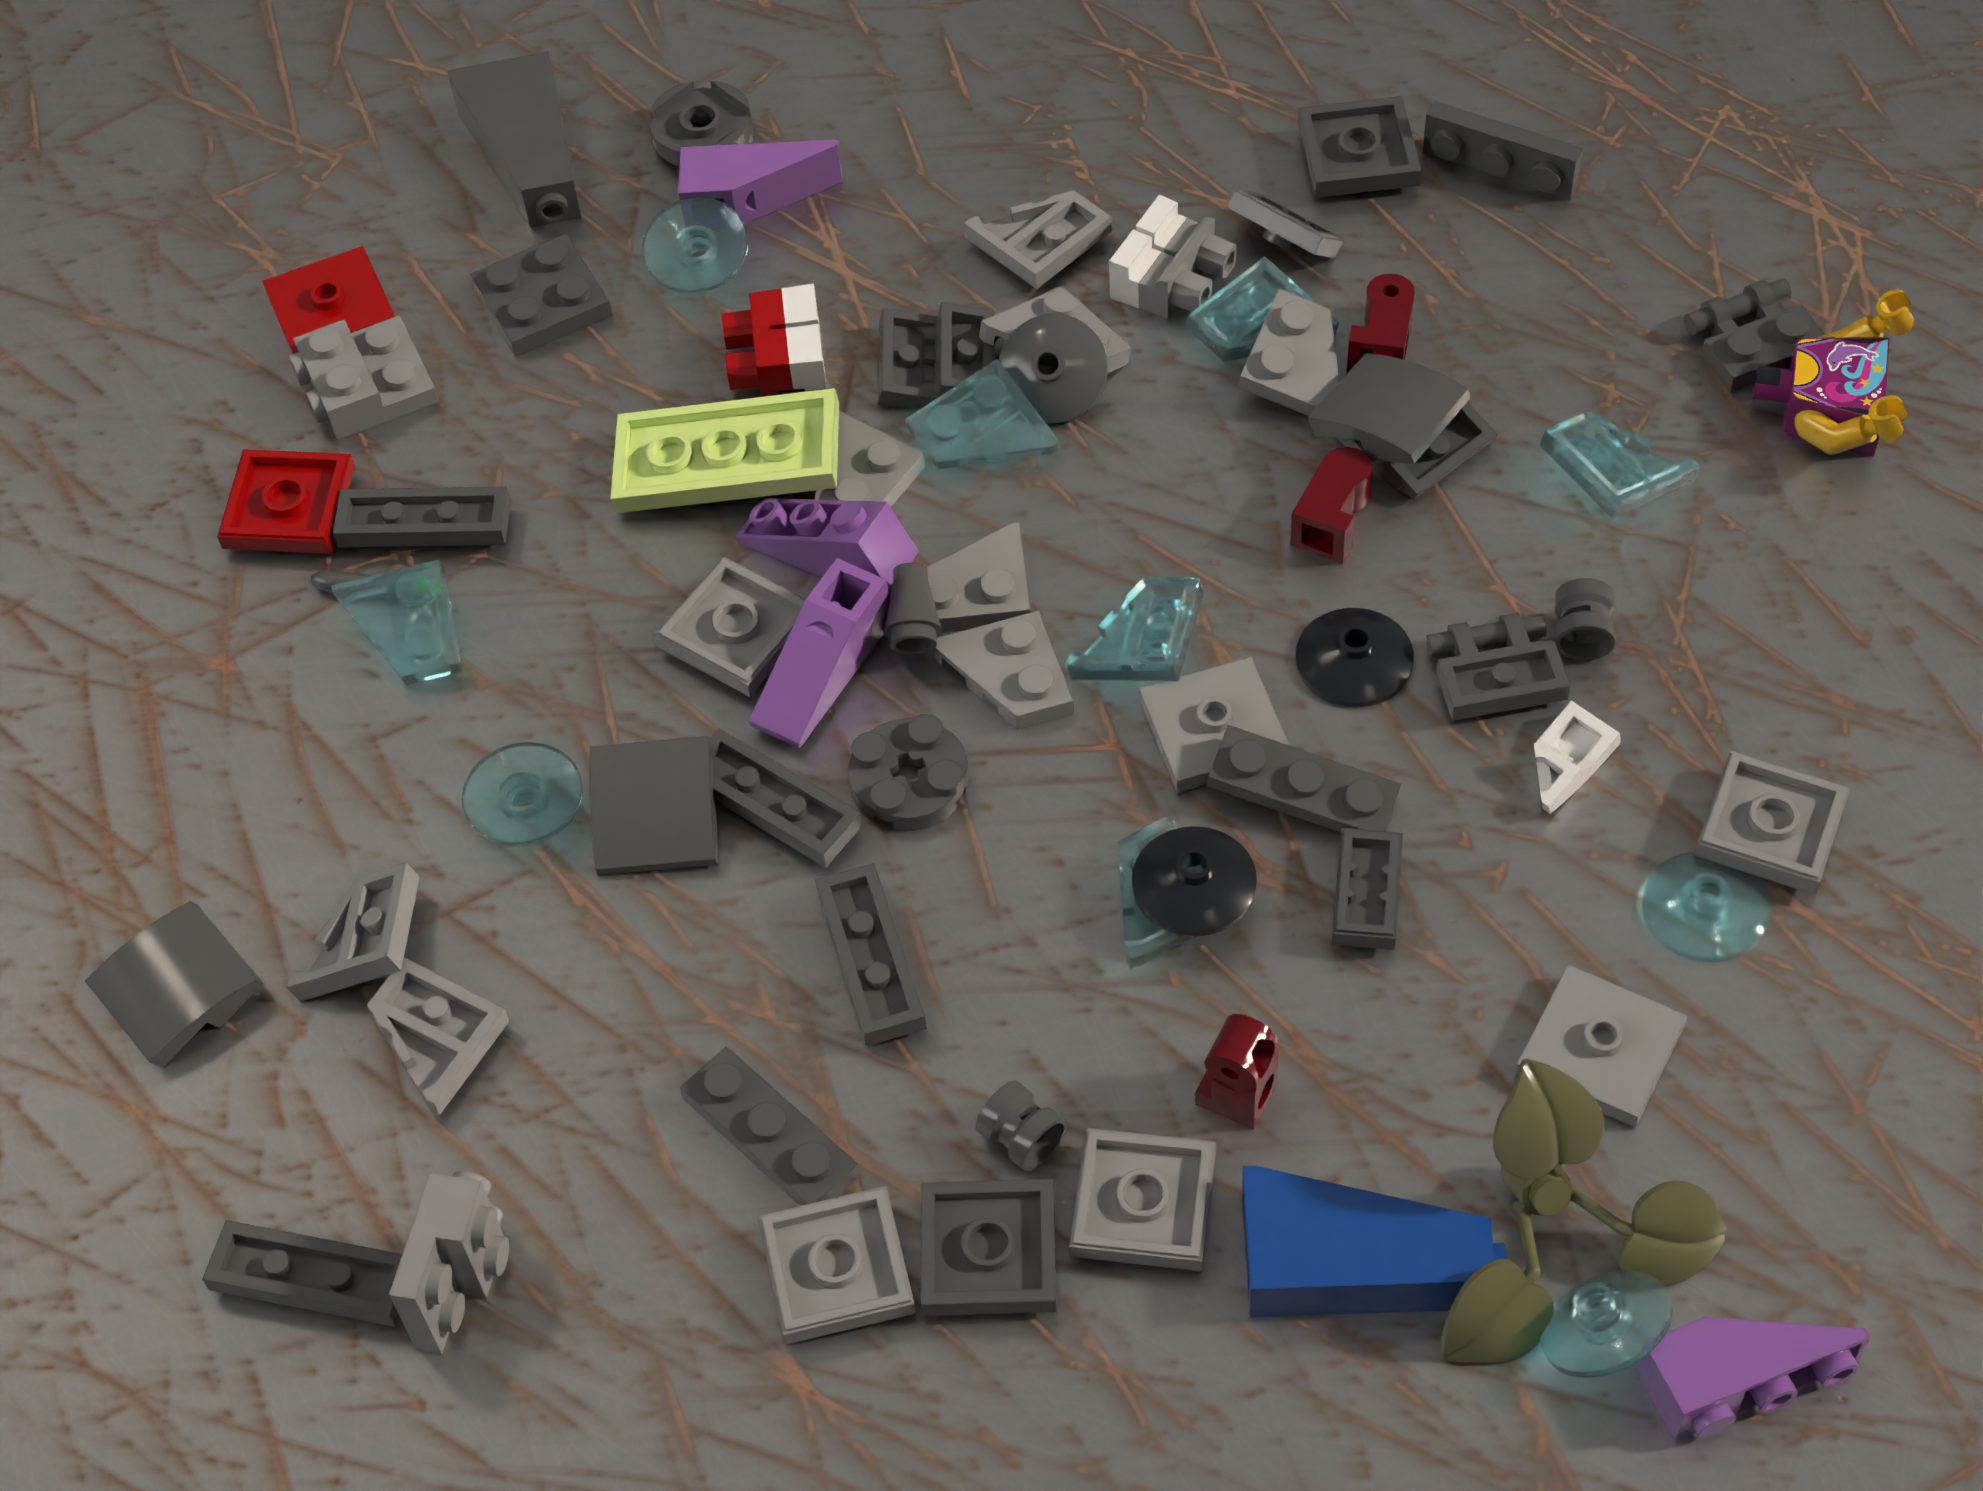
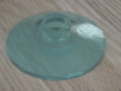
M693 197L670 204L652 219L643 237L642 253L648 271L664 287L680 293H703L724 285L737 274L747 257L749 239L742 218L733 208L712 198ZM696 251H706L702 256L691 257Z
M536 742L515 743L489 753L474 766L463 786L462 806L471 827L486 840L503 846H529L557 835L573 820L581 805L583 785L575 763L561 750ZM524 802H533L528 806L519 807Z
M1694 852L1674 856L1660 864L1648 878L1642 897L1644 919L1655 938L1674 953L1688 959L1703 962L1726 961L1748 952L1762 938L1770 915L1769 899L1764 886L1757 876L1696 857ZM1700 892L1711 893L1718 898L1707 899L1701 896Z
M1614 1271L1592 1277L1573 1287L1554 1304L1552 1320L1540 1336L1541 1348L1550 1364L1567 1375L1590 1378L1616 1373L1643 1359L1664 1338L1673 1315L1671 1298L1662 1283L1646 1273Z

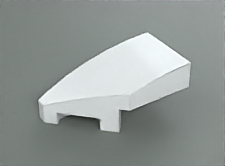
M1572 700L1537 742L1534 743L1542 808L1549 814L1572 796L1621 743L1618 731Z

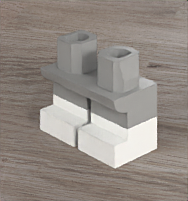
M1158 195L1136 224V230L1130 232L1109 260L1110 298L1166 319L1171 316L1176 307L1201 314L1212 295V280L1201 276V273L1205 271L1226 279L1236 264V244L1215 235V218L1205 217L1198 223L1178 214V202Z

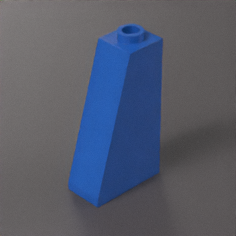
M1259 1166L1242 1167V1210L1250 1318L1449 1311L1460 1289L1475 1271L1496 1259H1507L1505 1244L1493 1243L1491 1218Z

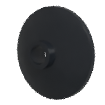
M1343 608L1319 616L1304 629L1297 642L1295 659L1299 676L1314 694L1333 704L1346 707H1365L1390 699L1406 685L1413 669L1414 651L1407 633L1397 622L1388 616L1364 608ZM1348 645H1360L1362 647L1353 648Z
M1200 826L1176 828L1157 836L1142 849L1132 871L1133 895L1142 913L1158 927L1184 936L1211 935L1234 925L1249 910L1257 887L1256 869L1247 850L1231 836L1215 829ZM1189 867H1199L1204 870L1200 873L1193 874L1185 871L1184 869Z

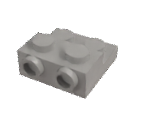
M400 315L352 333L344 319L293 338L298 351L289 355L293 370L300 386L311 383L313 390L306 392V396L317 423L328 420L336 440L440 402L432 379Z
M467 1171L455 1172L453 1176L429 1173L389 1292V1296L417 1351L442 1355L449 1332L456 1333L461 1325L465 1309L464 1295L487 1299L493 1277H500L505 1270L509 1255V1240L507 1237H504L500 1227L504 1214L498 1207L490 1203L488 1196L492 1185L488 1179L479 1174Z

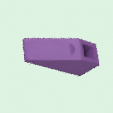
M838 139L681 147L678 194L685 230L740 227L843 182Z
M764 498L761 503L753 508L749 515V520L735 537L738 543L819 578L824 576L836 558L886 579L888 592H891L893 568L899 564L911 563L919 552L889 504L879 501Z
M836 558L806 598L749 719L750 726L799 749L882 637L889 605L886 579Z
M1703 1317L1644 1341L1635 1370L1674 1440L1677 1441L1694 1433H1697L1698 1437L1703 1439L1726 1430L1736 1421L1735 1416L1759 1407L1762 1413H1768L1785 1406L1798 1395V1390L1820 1381L1823 1387H1831L1847 1380L1859 1370L1858 1364L1870 1340V1336L1863 1328Z

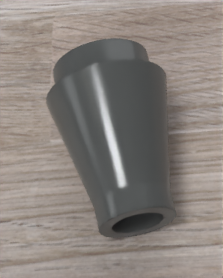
M920 563L899 564L893 568V583L883 634L886 638L890 639V648L895 652L902 654L929 652L937 646V637L942 633V628L928 581V569Z

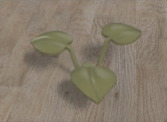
M1523 1059L1514 1087L1499 1113L1494 1128L1493 1149L1495 1157L1501 1164V1177L1504 1183L1518 1198L1511 1205V1211L1518 1219L1526 1268L1523 1272L1512 1260L1496 1259L1475 1271L1460 1289L1448 1313L1442 1332L1441 1353L1452 1362L1502 1363L1520 1358L1529 1353L1545 1337L1551 1325L1554 1304L1550 1294L1540 1285L1534 1284L1539 1278L1541 1271L1530 1219L1531 1214L1554 1216L1561 1213L1568 1206L1569 1202L1573 1201L1615 1232L1627 1236L1619 1248L1617 1263L1628 1277L1643 1285L1667 1286L1679 1283L1697 1274L1707 1266L1721 1248L1725 1240L1727 1228L1714 1200L1695 1184L1686 1181H1668L1649 1189L1639 1198L1632 1211V1223L1619 1219L1582 1193L1571 1183L1570 1177L1564 1171L1563 1164L1584 1162L1597 1151L1605 1126L1600 1105L1584 1086L1565 1072L1535 1060Z

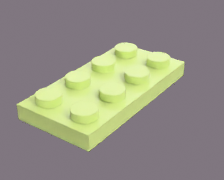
M835 388L617 414L610 498L616 513L837 488L839 400Z

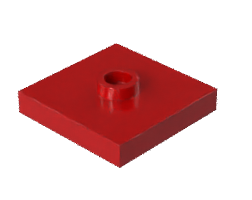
M363 246L262 281L292 354L298 352L293 338L345 319L352 333L395 317Z
M243 449L217 535L222 549L332 554L335 543L333 529L340 489H349L355 468L351 454Z

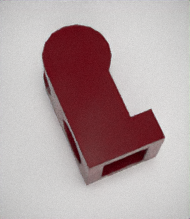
M1382 274L1369 282L1366 291L1365 326L1352 325L1346 374L1365 353L1406 359L1412 327L1415 291L1411 281L1404 276Z
M1339 447L1330 451L1323 458L1292 511L1290 545L1330 560L1344 563L1352 549L1354 516L1352 514L1362 510L1368 504L1370 498L1372 463L1365 452L1353 447Z
M1242 1014L1229 1015L1204 1061L1207 1071L1195 1092V1105L1254 1129L1278 1083L1279 1041L1276 1034L1265 1024L1252 1017Z

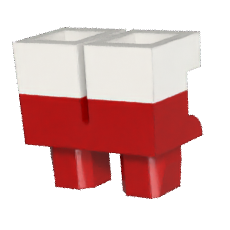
M814 283L749 293L751 310L721 313L726 350L754 347V350L725 354L730 390L760 387L761 397L777 395V391L805 389V392L827 389Z

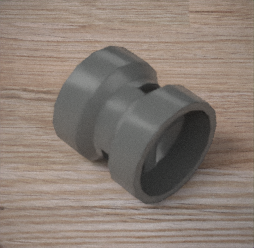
M1579 578L1562 584L1556 590L1555 613L1560 621L1556 624L1555 643L1558 651L1565 657L1589 661L1604 657L1614 649L1616 642L1615 625L1610 618L1614 614L1615 598L1611 586L1597 579Z
M1016 1080L1006 1083L990 1097L976 1121V1131L993 1144L1002 1143L1007 1147L1009 1158L1026 1172L1036 1169L1052 1155L1062 1141L1067 1129L1066 1120L1049 1107L1042 1109L1034 1103V1094Z

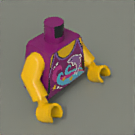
M1890 290L1884 293L1876 303L1878 316L1874 317L1868 314L1841 330L1817 338H1801L1796 341L1789 369L1757 366L1753 399L1785 403L1783 431L1788 436L1807 441L1826 454L1835 455L1844 451H1850L1866 456H1874L1879 437L1885 442L1899 440L1904 431L1900 421H1904L1908 417V412L1898 396H1886L1890 338H1884L1883 332L1888 330L1894 335H1902L1911 330L1914 318L1909 311L1911 306L1910 300L1902 290Z

